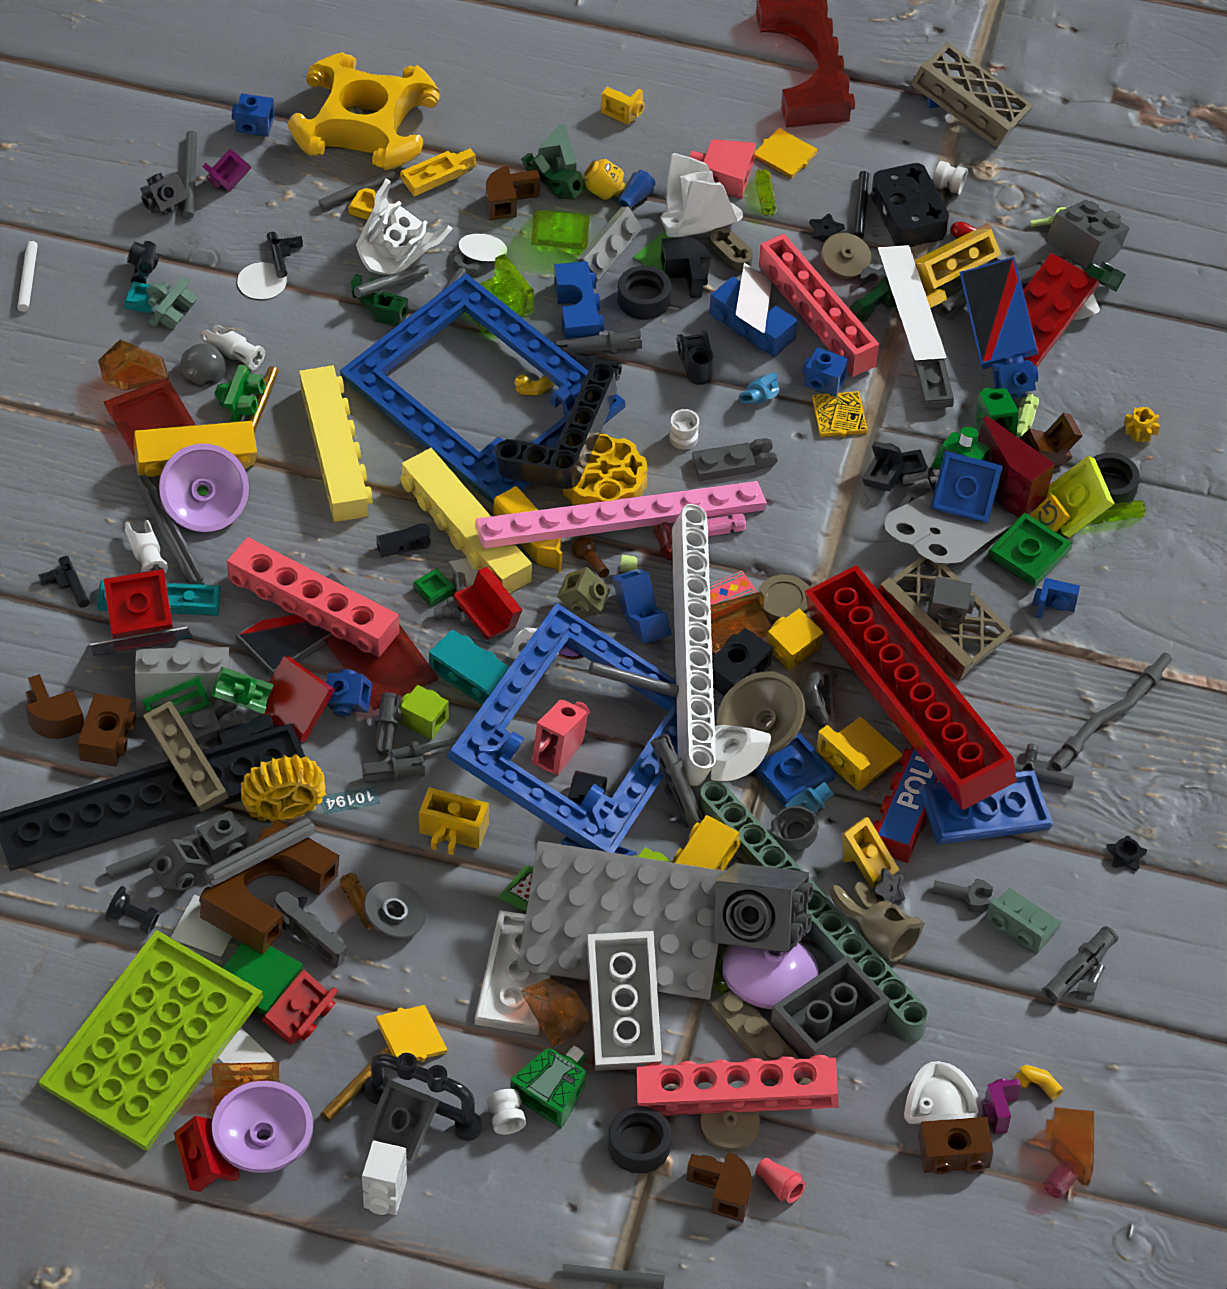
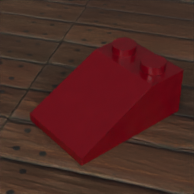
M986 415L982 420L978 442L990 448L989 462L1003 466L996 497L1008 512L1016 515L1018 518L1024 513L1030 516L1047 498L1055 464Z

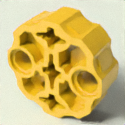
M599 434L580 482L573 488L561 489L562 495L570 500L572 506L641 497L647 488L648 468L646 458L639 454L636 450V445L625 438H613L607 434Z

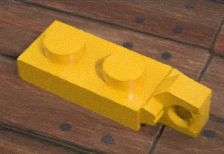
M471 148L458 154L446 151L402 170L400 177L415 197L456 179L476 167V154Z

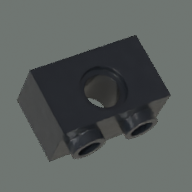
M746 627L737 635H731L720 651L712 653L713 688L725 696L743 678L755 673L764 672L771 666L773 647Z

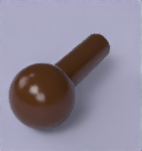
M588 537L578 538L572 547L573 554L579 559L586 560L600 578L607 577L610 571L595 553L596 545L594 541Z

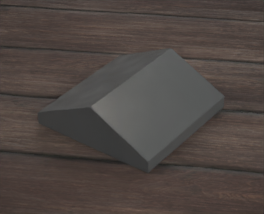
M388 1079L362 1141L372 1145L374 1140L406 1148V1160L414 1163L440 1100Z

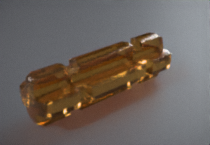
M350 872L347 875H343L340 878V886L344 893L348 894L347 898L357 915L362 917L360 920L364 927L367 929L373 928L364 911L366 891L362 885H359L360 881L356 874Z

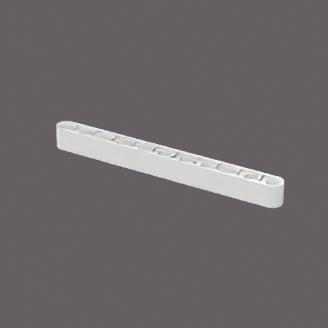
M688 504L683 507L672 527L676 685L679 686V692L676 696L678 758H681L684 763L683 770L691 786H698L704 782L716 760L707 514L704 509L695 504Z

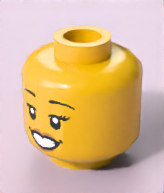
M607 159L592 161L583 174L587 190L602 200H608L612 196L618 197L625 187L623 170Z

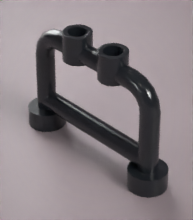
M380 1053L372 1058L370 1064L371 1077L365 1082V1095L371 1103L378 1104L388 1081V1078L384 1076V1067L397 1071L398 1076L403 1080L415 1078L427 1083L428 1088L433 1092L447 1091L457 1096L461 1100V1109L440 1101L435 1113L455 1121V1133L462 1140L471 1141L480 1135L482 1123L480 1116L475 1113L473 1094L462 1083L448 1078L445 1067L441 1065H434L429 1069L417 1065V1059L412 1053H402L398 1057Z

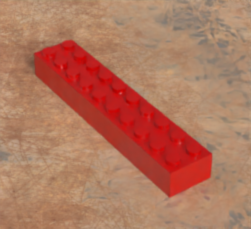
M858 565L804 591L810 617L824 632L825 636L962 810L1017 782L1012 755Z

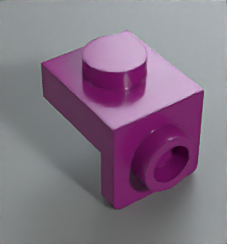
M231 148L212 168L206 162L202 166L209 173L205 178L217 189L222 185L229 192L252 168Z
M1003 1078L987 1085L983 1114L984 1117L988 1118V1123L992 1124L994 1134L1008 1132L1011 1114L1007 1102L1018 1099L1021 1088L1019 1079L1008 1080Z

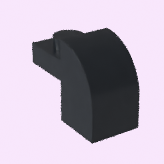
M690 238L662 239L660 251L662 271L669 278L686 277L690 297H702L703 286L708 284L711 259L707 248L700 242Z

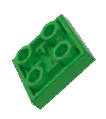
M242 943L223 969L262 991L263 999L254 1010L265 1015L295 977L303 970V964L272 946L264 954H261Z

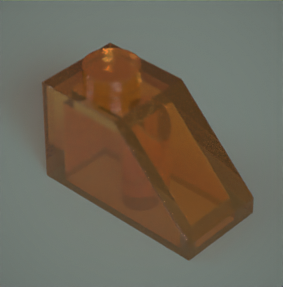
M121 339L98 360L104 382L125 391L165 383L169 380L163 357Z
M550 978L526 987L520 992L553 1047L580 1035L592 1018L575 990Z
M1054 1107L1052 1119H1046L1044 1139L1050 1140V1153L1082 1185L1089 1186L1094 1170V1111Z

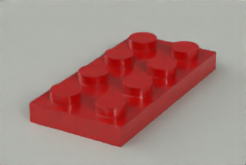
M1053 253L1048 256L1023 290L1038 350L1037 355L1023 359L1032 361L1036 367L1040 365L1099 285L1098 279L1088 275L1085 271Z

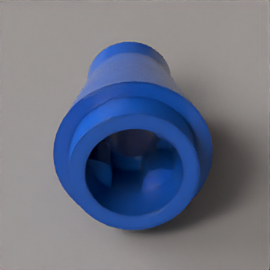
M644 170L632 173L621 196L617 199L618 204L621 207L629 206L631 209L654 191L653 187L656 184L654 178Z

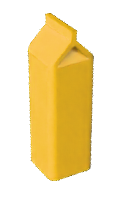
M517 486L498 495L494 499V516L538 510ZM562 538L520 544L539 566L555 568L558 572L562 571Z

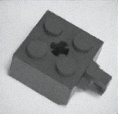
M1085 199L1056 213L1045 241L1086 268L1090 261L1100 265L1102 261L1106 262L1114 258L1121 250L1130 228L1121 222V216L1113 210L1105 212L1095 202Z

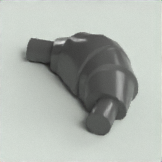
M829 667L828 669L821 668L817 672L810 674L802 691L805 709L808 716L812 717L823 728L828 725L835 732H840L834 722L836 717L833 694V679L837 677L838 672L834 667Z

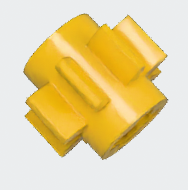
M1134 407L1132 415H1125V435H1130L1135 442H1150L1152 435L1159 434V415L1154 414L1148 407Z

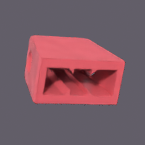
M714 139L710 142L707 153L691 151L689 157L706 163L710 171L713 172L714 182H720L724 186L727 195L742 199L754 164L756 143Z
M559 700L537 722L532 764L559 776L584 740L587 717L590 713L586 704L582 702L572 704L565 700Z

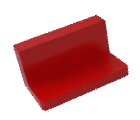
M488 566L478 570L472 586L456 592L453 597L486 640L514 629L522 613V608Z
M196 1115L174 1132L190 1190L201 1192L217 1178L237 1181L241 1177L239 1169L226 1161L215 1146L212 1134L213 1119Z

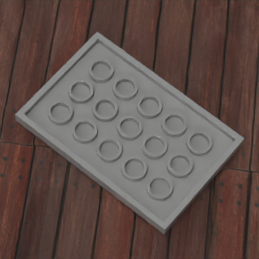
M538 841L517 970L589 981L588 934L653 931L657 992L709 1001L718 950V943H714L716 880L727 871Z

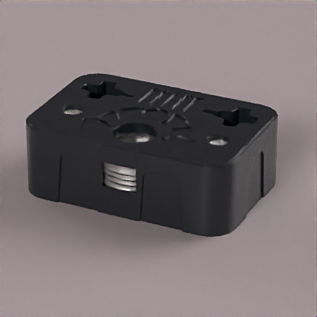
M911 163L879 170L874 174L871 198L895 246L908 245L909 247H914L944 239V235L947 233L949 213L924 165Z

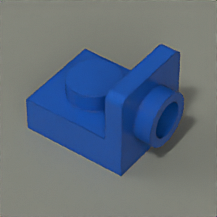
M1045 578L1042 589L1036 588L1032 605L1038 607L1036 617L1042 619L1045 606L1053 607L1060 611L1075 612L1080 585Z

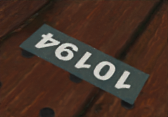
M376 786L329 794L322 797L325 814L380 804Z

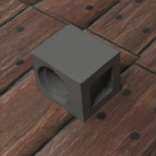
M936 576L930 590L927 615L930 618L962 624L966 614H972L975 596L970 595L972 583Z

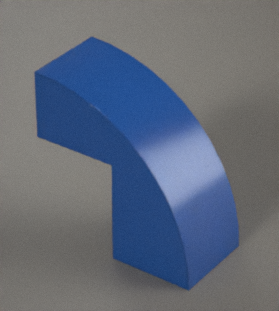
M636 569L612 577L615 592L625 618L636 637L643 644L672 635L667 612L656 606L649 573Z

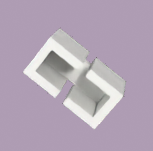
M373 1140L362 1174L364 1208L379 1215L387 1213L397 1215L407 1182L406 1148Z

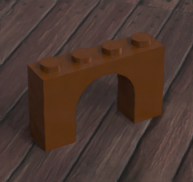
M277 820L269 829L265 828L262 830L255 843L288 826ZM307 837L215 886H207L199 898L201 903L200 918L264 954L282 935L283 913L254 897L246 887L260 877L277 875L292 879L320 895L338 876L340 855Z

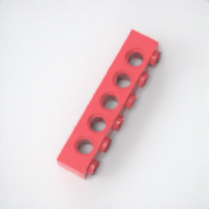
M781 234L761 243L759 268L831 352L849 358L848 373L855 377L876 367L879 343L785 234Z
M249 537L243 541L227 560L228 579L233 584L256 593L263 600H269L281 606L288 613H294L306 619L313 626H320L331 632L338 639L349 641L363 652H370L380 657L399 634V614Z
M815 1055L810 1059H795L786 1056L771 1061L749 1058L744 1060V1062L714 1060L707 1064L684 1061L678 1063V1065L649 1063L643 1067H637L638 1106L649 1107L659 1111L663 1116L725 1113L727 1111L758 1112L839 1108L836 1057L829 1058L825 1055ZM800 1078H809L812 1080L810 1083L806 1085H801L796 1082ZM768 1079H774L778 1081V1083L774 1086H766L763 1084ZM734 1081H743L745 1083L740 1088L730 1086ZM702 1082L712 1084L708 1089L697 1088ZM668 1084H677L679 1086L673 1091L663 1089Z

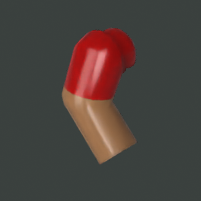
M961 221L953 223L950 227V232L958 239L974 230L992 229V227L986 223L975 228Z

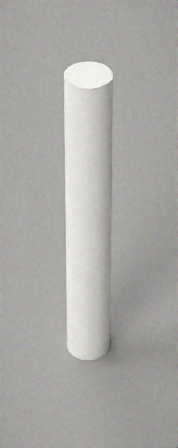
M28 241L26 243L17 306L18 310L22 312L29 310L38 247L35 241Z

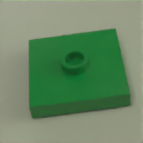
M1024 513L988 550V557L1036 587L1072 549V543Z

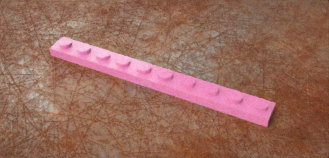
M754 481L477 518L475 528L481 545L485 549L675 523L683 507L688 504L700 506L706 512L707 518L764 511L767 502L758 482Z

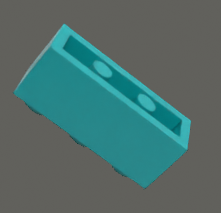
M453 629L429 651V670L481 705L484 704L510 668V666L498 660L492 652L483 650L474 644L468 636L461 635Z

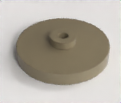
M838 233L825 241L821 250V261L825 269L833 276L844 280H853L861 277L863 269L870 266L871 252L868 245L861 238L849 233Z
M787 574L772 576L766 579L759 588V608L766 616L776 621L780 617H788L799 608L807 614L808 606L804 591L810 588L803 580L796 576Z
M727 1111L725 1113L701 1114L700 1130L704 1139L711 1146L721 1151L736 1152L743 1150L756 1140L759 1133L760 1118L758 1112Z

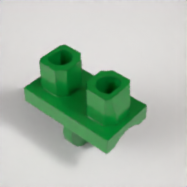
M239 365L233 381L229 380L227 383L217 385L214 394L220 401L219 405L231 412V422H241L243 415L256 414L258 402L256 397L251 396V394H263L266 383L261 374H250L247 365Z
M221 666L211 696L264 714L267 699L274 685Z

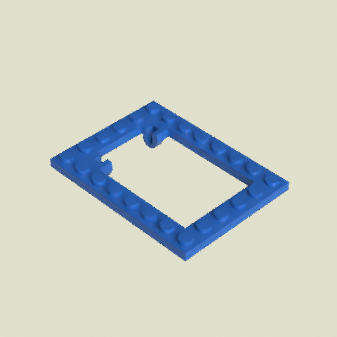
M465 273L340 370V376L426 449L432 448L452 471L494 505V499L498 495L515 486L523 491L531 484L529 482L508 479L499 474L495 447L503 439L500 437L495 438L479 452L389 378L386 373L466 312L559 387L549 396L550 403L555 408L562 403L565 416L532 442L534 444L556 447L588 370ZM617 393L604 424L626 407L625 400Z
M556 602L451 748L446 758L584 848L614 853L664 776L659 771L660 764L650 741L660 735L669 734L673 748L678 755L676 697L627 684L667 710L668 713L613 797L610 798L603 794L605 790L593 784L580 806L510 761L524 741V737L516 732L511 734L505 729L564 645H567L591 662L676 685V680Z

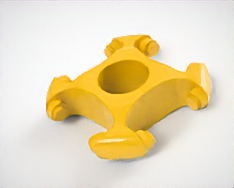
M345 52L325 57L309 67L306 75L307 84L311 87L321 86L332 91L315 118L306 119L304 115L295 113L288 121V129L291 136L309 157L323 155L325 147L358 150L372 153V164L387 171L405 165L420 155L423 147L421 136L413 134L403 137L396 133L403 119L413 107L425 106L427 108H434L440 99V93L435 82L418 65L416 67H404L403 77L370 74L356 70L357 59L352 55L345 54ZM359 106L362 110H373L376 112L363 115L349 112L346 109Z

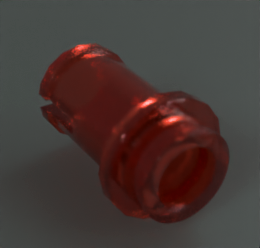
M663 522L662 525L665 532L663 533L658 524L654 527L653 534L660 545L662 557L667 560H673L672 527L669 523Z

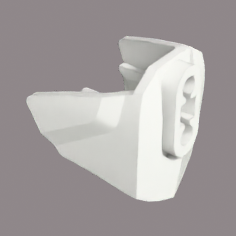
M677 153L671 155L666 188V212L660 217V222L665 227L667 236L683 237L706 233L738 222L743 218L742 210L729 202L724 186L720 182H714L713 172L710 171L706 163Z
M387 178L376 194L375 206L356 243L359 256L368 271L385 276L404 271L429 248L440 244L453 229L447 225L434 233L426 232L428 222L424 220L422 223L402 208L400 201L395 204H389L387 194L391 181Z

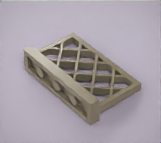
M948 42L928 62L925 61L920 66L911 82L912 86L996 148L1002 144L1005 137L1033 107L1030 102ZM946 53L955 59V62L946 61L944 54ZM949 70H958L960 76H951ZM966 71L974 73L977 78L968 77ZM971 85L980 86L982 92H973ZM988 87H993L999 94L990 93ZM993 101L1002 102L1003 108H995ZM1010 103L1016 104L1022 110L1011 109Z
M921 555L892 579L889 577L883 581L878 591L918 641L960 681L968 675L971 668L1013 635V631L971 590L970 595L975 596L974 607L979 611V618L965 616L963 623L979 625V636L963 635V623H958V634L946 633L941 628V621H949L930 618L920 608V601H929L930 594L920 593V582L934 583L936 576L920 575V569L928 561L937 570V577L942 575V578L961 580L944 563H934ZM903 580L915 581L916 593L904 592L898 584ZM984 626H994L1002 634L997 638L984 637ZM963 642L979 644V652L971 658L963 650Z

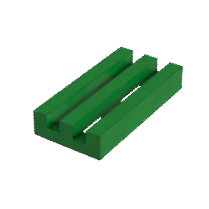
M200 675L142 698L143 705L148 713L163 705L160 704L152 708L150 703L196 685L197 690L171 700L173 705L176 706L201 696L202 701L178 710L179 715L184 716L210 706L212 703L207 695L205 686H203Z

